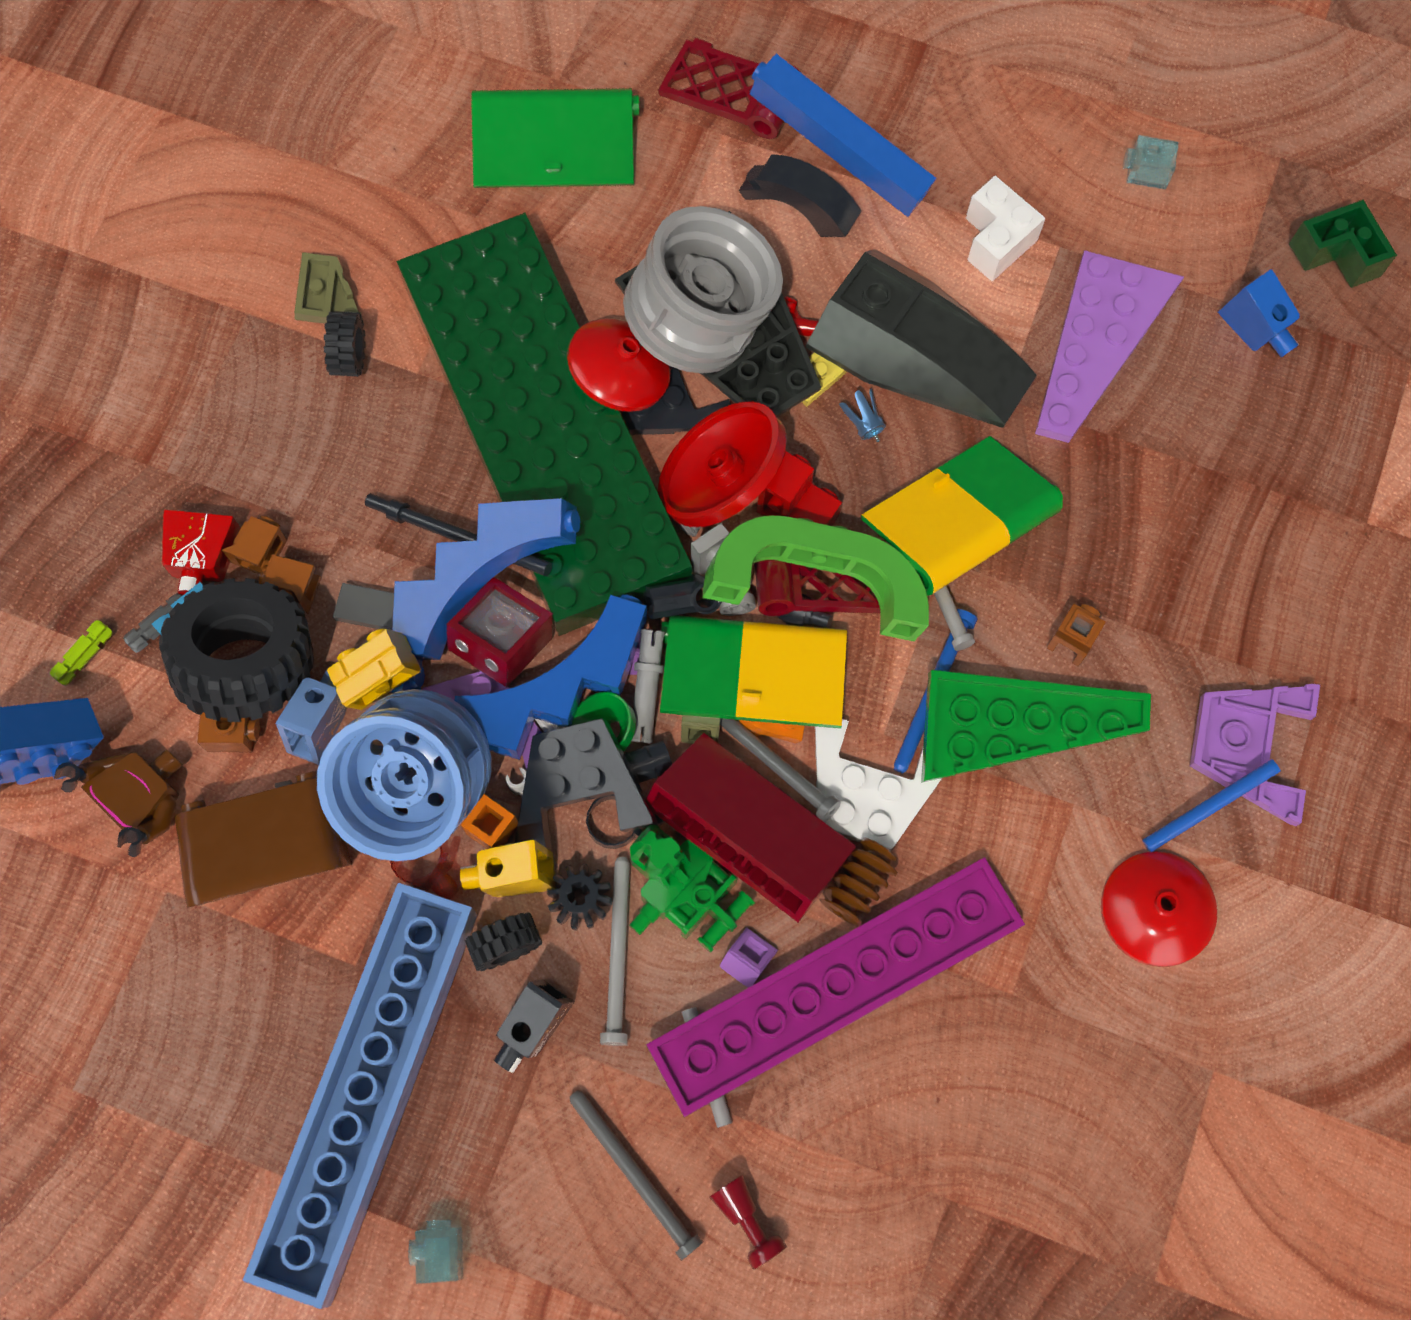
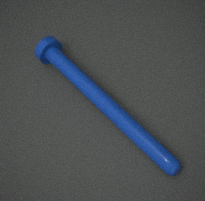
M957 609L966 631L967 629H974L978 620L977 617L966 610ZM951 632L934 670L950 672L958 653L953 648L952 641L954 638ZM927 688L894 762V770L899 773H905L908 770L925 730Z

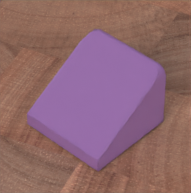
M746 927L725 955L720 967L749 988L755 984L778 950Z

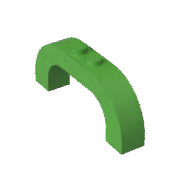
M786 516L754 518L731 531L720 545L705 574L702 598L736 605L740 604L750 589L752 565L762 560H778L848 575L865 583L875 594L879 602L881 614L880 635L915 641L929 626V603L926 590L912 564L888 543L871 535L848 530L843 526H828L815 523L807 518L797 519Z

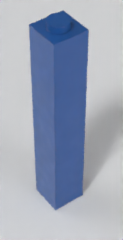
M775 54L767 64L762 61L753 72L751 79L754 80V84L750 92L752 97L907 217L911 215L937 179L935 176L778 54Z

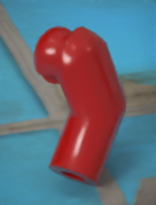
M784 297L799 335L810 337L818 320L802 318L796 310L797 301L791 297Z

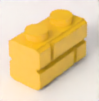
M385 628L375 630L367 636L368 642L359 648L345 650L337 656L338 662L330 666L327 672L333 685L337 688L335 690L341 703L345 707L363 710L420 672L421 668L415 655L412 654V649L403 633Z

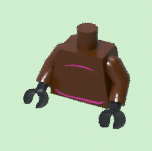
M167 749L150 764L138 753L131 752L129 754L123 753L80 764L78 767L73 763H62L57 767L54 778L59 779L64 776L71 778L62 783L61 789L66 793L74 791L78 781L85 783L81 788L122 829L118 834L117 847L121 848L126 843H132L129 846L128 855L136 857L141 853L142 844L150 843L170 829L179 793L166 780L182 764Z

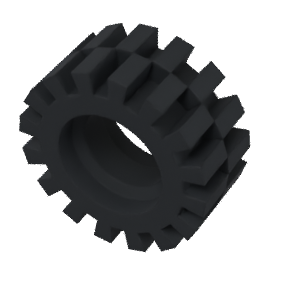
M330 311L326 317L327 323H325L324 327L326 334H324V353H326L325 364H327V372L332 376L359 377L364 367V348H366L362 315L359 312Z
M527 912L525 914L519 913L516 916H509L502 921L500 919L492 925H486L482 927V930L475 931L471 936H468L465 943L476 971H485L486 969H493L498 965H505L511 960L514 961L519 959L520 956L529 954L530 951L542 945V940L532 915Z

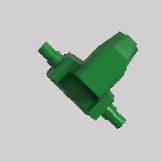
M648 826L630 846L632 866L648 879V882L641 888V899L645 905L629 924L638 935H641L651 923L654 924L661 917L662 919L668 918L681 930V936L687 939L701 922L710 915L716 921L702 937H698L697 941L711 953L714 950L713 947L727 931H734L737 927L736 921L744 912L755 904L745 892L740 891L738 893L739 896L723 911L718 904L736 885L738 877L734 874L729 876L714 862L711 856L687 839L679 846V842L668 836L661 830L660 826Z

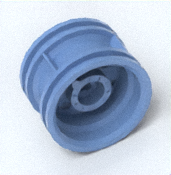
M418 689L390 694L377 701L361 716L345 726L330 740L325 748L317 770V792L321 808L331 827L345 842L358 851L377 859L390 861L420 858L435 851L446 842L456 831L460 823L468 816L483 794L486 793L491 777L492 759L488 741L479 723L468 710L447 696L434 691ZM377 739L382 742L383 746L372 743ZM438 756H440L442 760L439 759V760L435 763L436 758H437ZM367 777H371L372 785ZM438 793L441 794L444 798V802L442 804ZM395 807L407 808L408 813L398 811Z

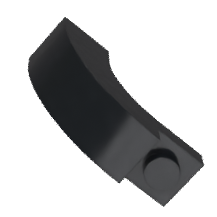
M771 155L765 165H754L747 173L745 181L738 190L745 200L770 199L792 206L809 220L820 237H846L861 213V210L848 192L832 177L807 162L785 155Z

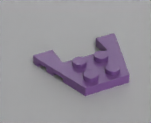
M1306 684L1304 687L1292 688L1280 686L1273 689L1254 691L1252 689L1205 692L1200 697L1190 767L1227 787L1270 760L1276 712L1312 720L1316 717L1320 685ZM1266 780L1242 795L1243 798L1290 825L1297 826L1302 823L1306 790Z

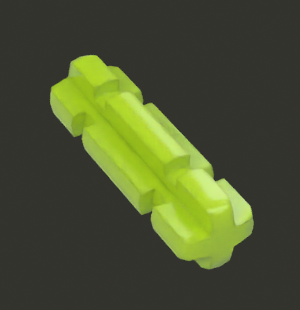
M99 620L94 621L86 630L89 632L85 637L82 634L63 656L65 659L61 664L58 661L50 670V675L62 685H68L76 676L74 672L77 669L81 671L99 651L98 645L101 642L105 644L112 636V630Z

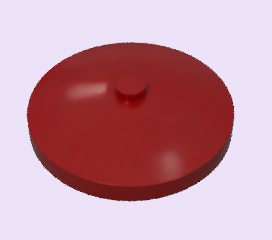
M740 402L726 406L697 423L677 443L661 471L658 495L666 512L681 525L705 527L722 522L748 506L767 487L782 462L786 449V431L783 423L769 407L758 402Z

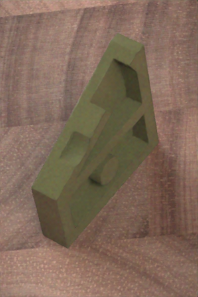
M302 252L294 311L295 320L325 324L327 323L326 317L330 311L359 312L354 302L351 288L343 276V269L338 257Z

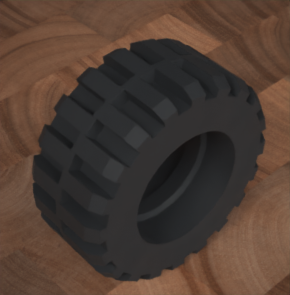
M235 578L224 579L225 583L218 585L212 582L204 585L202 591L198 593L192 591L186 595L184 603H177L169 613L170 618H166L162 625L159 649L170 686L173 688L177 699L181 703L186 704L189 710L199 715L204 712L206 718L220 721L222 717L227 718L228 722H241V718L251 717V720L263 718L262 714L271 711L273 714L284 707L283 703L285 701H290L302 680L310 678V671L313 669V647L305 612L291 594L283 589L279 592L278 586L266 581L263 585L259 584L258 580L245 578L244 582H236ZM238 640H257L266 643L257 652L239 659L222 660L209 657L221 646Z

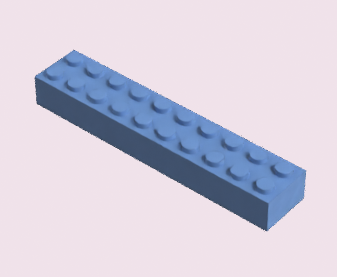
M401 883L397 884L242 1281L318 1309L327 1308L332 1305L465 950V940L470 936L477 914L472 907Z

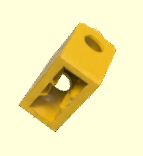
M536 840L480 850L477 852V865L465 866L460 869V880L464 890L480 888L481 891L492 897L544 892L548 888H556V883L553 880L555 875L553 852Z

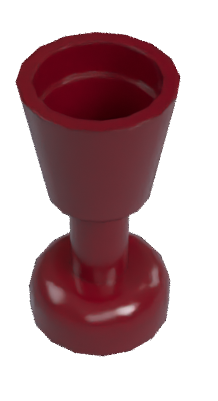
M743 1175L709 1196L733 1225L738 1223L741 1225L754 1248L748 1253L747 1259L753 1270L787 1248L781 1237L774 1235L767 1238L753 1216L757 1209Z

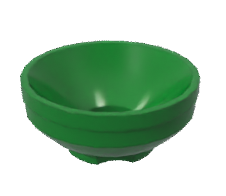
M600 692L589 696L578 706L571 726L598 719L608 721L609 725L618 722L620 733L616 739L622 751H625L631 743L636 729V718L633 709L622 697L611 692Z

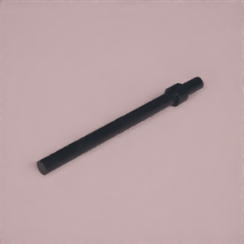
M369 493L365 498L366 507L386 514V517L400 524L407 522L456 542L477 541L476 533L411 509L410 505L398 499L390 501L372 493ZM528 555L513 563L543 576H548L552 570L551 562L533 555Z

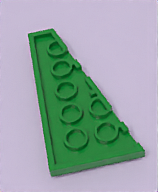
M931 670L928 673L921 783L1145 733L1150 730L1151 694Z

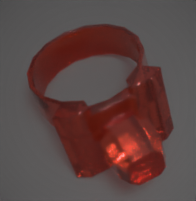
M440 846L441 853L438 864L430 874L421 879L412 881L403 879L396 871L395 861H390L391 868L399 880L413 888L425 892L431 888L436 895L449 900L459 891L457 883L447 873L453 867L454 860L449 853H444L442 846Z

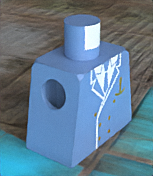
M327 670L320 682L309 677L304 678L276 721V726L286 752L319 765L322 753L330 740L336 735L346 712L345 706L341 703L335 690L337 688L333 685Z

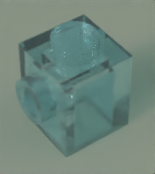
M1138 135L1134 147L1127 148L1124 157L1123 168L1128 169L1126 183L1166 190L1175 171L1179 142Z
M451 1219L426 1221V1230L415 1231V1239L409 1241L410 1266L416 1265V1284L459 1281L463 1279L462 1227L451 1228Z

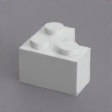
M996 176L972 196L966 215V220L980 231L973 240L968 261L991 281L995 280L1038 240L1046 219Z

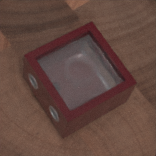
M493 577L447 623L448 650L507 688L552 640L553 613Z

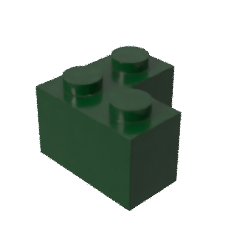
M1364 199L1303 221L1289 243L1304 271L1335 260L1351 288L1381 277L1397 256Z

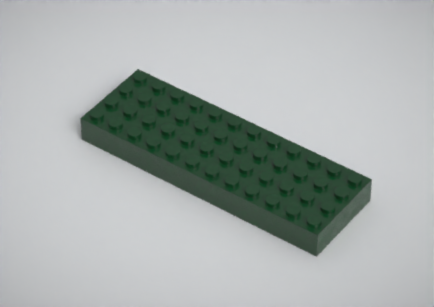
M526 213L397 260L403 284L499 502L562 498L577 507L580 517V528L576 532V544L556 546L531 554L552 563V570L548 576H543L533 571L530 572L546 609L553 613L552 622L558 636L599 620L610 595L619 598L621 595H629L644 602L646 586L680 581L692 575V565L619 410L606 407L590 398L572 377L568 366L567 352L574 334L580 327Z

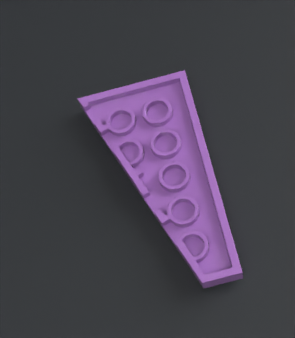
M1084 250L1035 434L1067 443L1071 441L1113 378L1146 334L1155 318L1160 314L1169 298L1181 284L1183 276Z

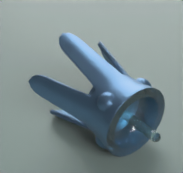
M872 388L869 390L873 411L863 393L857 390L855 392V399L861 411L862 420L844 402L839 403V405L857 427L861 440L874 437L879 442L880 439L877 435L885 429L886 425L882 417H879Z

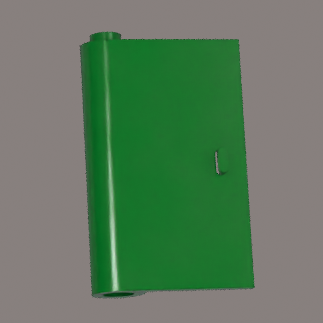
M632 88L472 90L474 188L634 186L633 116H639V95H632Z

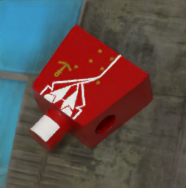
M164 510L162 564L172 577L180 578L178 594L183 596L199 582L201 584L203 581L220 582L225 578L230 561L222 549L235 545L233 542L241 529L233 516Z

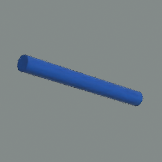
M1273 759L1267 761L1142 840L1143 844L1149 852H1153L1281 772L1279 766Z

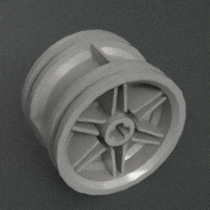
M711 207L683 208L671 213L661 222L647 247L645 258L640 261L627 284L623 299L625 318L631 332L639 343L655 358L667 365L686 372H718L741 357L756 332V328L767 318L775 306L782 291L783 277L781 265L775 251L765 237L751 224L738 216Z

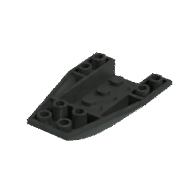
M637 266L615 278V283L623 294H625V288ZM782 292L767 318L756 328V332L740 358L718 372L700 373L735 403L758 402L769 407L777 417L821 390L820 382Z
M876 249L864 252L829 300L806 344V348L866 383L1001 428L1005 426L1037 376L1006 343L935 283Z

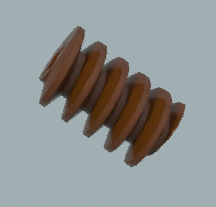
M869 838L861 840L860 845L863 850L856 849L853 851L851 856L854 862H845L842 868L846 875L837 874L833 879L837 887L828 886L826 888L825 894L828 900L819 899L828 910L839 918L858 926L862 924V921L856 914L857 910L868 914L871 911L865 899L870 898L875 901L880 899V896L874 890L875 885L885 889L889 886L883 878V874L896 876L898 873L891 864L897 860L895 856L884 846Z

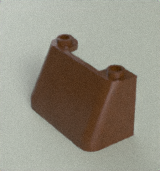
M317 771L295 776L297 783L217 804L206 806L205 801L201 800L181 805L182 813L175 815L183 892L187 908L352 865L347 842L331 827L321 808L317 792Z

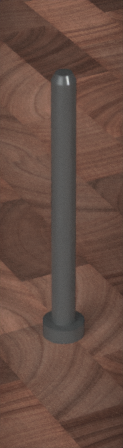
M720 718V725L818 809L816 812L818 818L826 822L836 813L841 805L839 799L834 795L827 798L738 720Z
M580 1091L574 1092L570 1096V1103L680 1249L675 1253L681 1261L684 1260L703 1243V1240L698 1234L694 1237L689 1234L584 1093Z

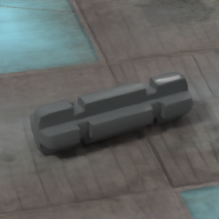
M178 593L172 595L166 600L167 605L165 607L160 605L138 624L140 627L137 630L133 628L123 637L124 642L136 653L144 649L148 645L146 641L150 638L154 640L160 635L152 623L159 617L170 613L173 609L170 605L182 595Z

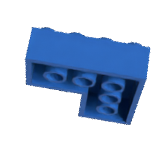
M80 698L0 707V785L10 782L24 785L34 782L38 778L53 777L55 779L56 769L62 763H73L78 767L85 758L89 757L92 754V750L104 738L89 699Z

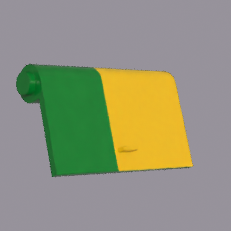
M989 436L863 513L861 520L910 561L922 580L926 594L930 596L1059 513L1063 508V495L1056 485L1048 482Z
M680 615L670 616L669 622L662 621L661 631L665 632L663 644H667L660 713L841 729L847 630Z

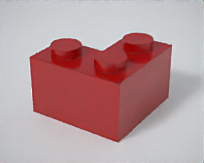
M785 451L776 474L758 496L757 512L762 516L807 518L815 523L833 526L840 515L842 502L839 501L837 495L827 488L820 489L812 484L814 468L811 467L808 460L801 455H792Z

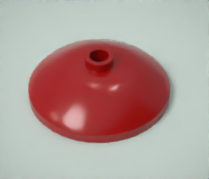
M610 318L590 321L577 330L569 344L567 360L572 377L590 398L606 407L620 411L647 409L661 399L669 385V365L655 358L639 343L626 321Z
M1144 852L1123 861L1110 874L1102 891L1101 915L1108 935L1123 953L1146 965L1170 967L1191 960L1208 945L1216 928L1217 903L1209 882L1193 864L1179 856L1166 852ZM1162 898H1166L1171 902L1172 908L1170 911L1162 908L1160 903Z

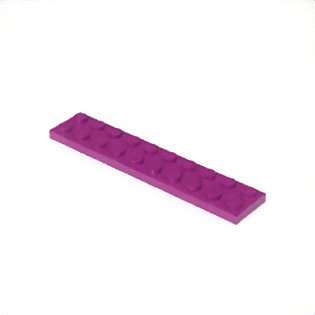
M984 857L646 1044V1047L685 1118L1023 927L1025 923Z

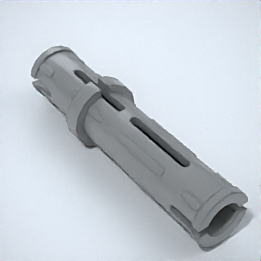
M641 629L639 662L634 664V670L637 671L633 706L636 718V729L632 739L634 742H640L641 737V742L653 743L652 734L659 673H663L664 666L660 665L663 637L665 636V632L662 631L653 632V630Z

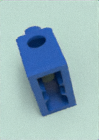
M1272 269L1243 288L1218 311L1219 315L1253 351H1257L1269 342L1282 358L1299 346L1287 328L1300 318V314Z

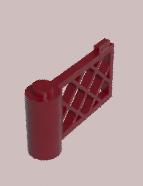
M694 38L693 42L689 40L684 42L658 88L659 96L747 125L756 135L765 139L777 137L785 122L754 97H751L750 92L753 85L746 86L743 78L752 75L759 63L714 49L712 43L698 38ZM690 53L701 56L704 59V62L690 67L687 66L685 61ZM724 64L733 68V72L717 77L714 71L715 67ZM708 70L712 79L695 84L692 75ZM687 78L690 87L682 90L671 88L673 82ZM738 80L742 89L725 95L721 85ZM717 88L720 97L706 100L701 98L700 93ZM746 97L748 106L744 112L731 108L729 103Z
M762 560L754 563L758 611L766 616H781L792 611L880 613L878 600L870 594L872 590L869 587L864 589L848 575L832 572L839 580L829 588L815 576L820 569L813 568L809 571L805 566L778 560ZM807 582L823 594L818 600H802L801 588ZM844 583L858 597L854 601H844L834 591Z

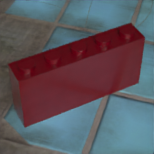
M705 733L654 782L645 800L650 811H653L655 815L798 923L842 869L856 848V845L847 840L843 835L835 831L811 811L804 808Z

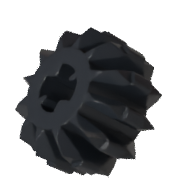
M587 864L581 865L580 872L575 875L573 867L568 865L566 866V873L568 875L566 880L558 874L553 876L554 882L560 888L547 889V895L557 899L548 905V909L550 912L561 911L556 919L560 925L566 923L572 917V930H578L580 919H584L587 928L591 929L594 927L591 918L593 914L601 920L607 917L604 910L599 906L612 905V898L602 895L611 890L610 882L598 883L603 876L599 869L588 877L589 869ZM582 889L583 894L586 891L590 893L585 896L586 903L583 905H578L576 900L573 903L570 902V900L575 898L574 891Z

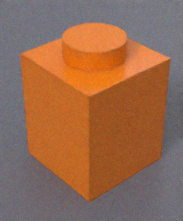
M483 794L462 822L461 827L467 836L484 848L490 849L505 846L516 831L518 821L515 815Z

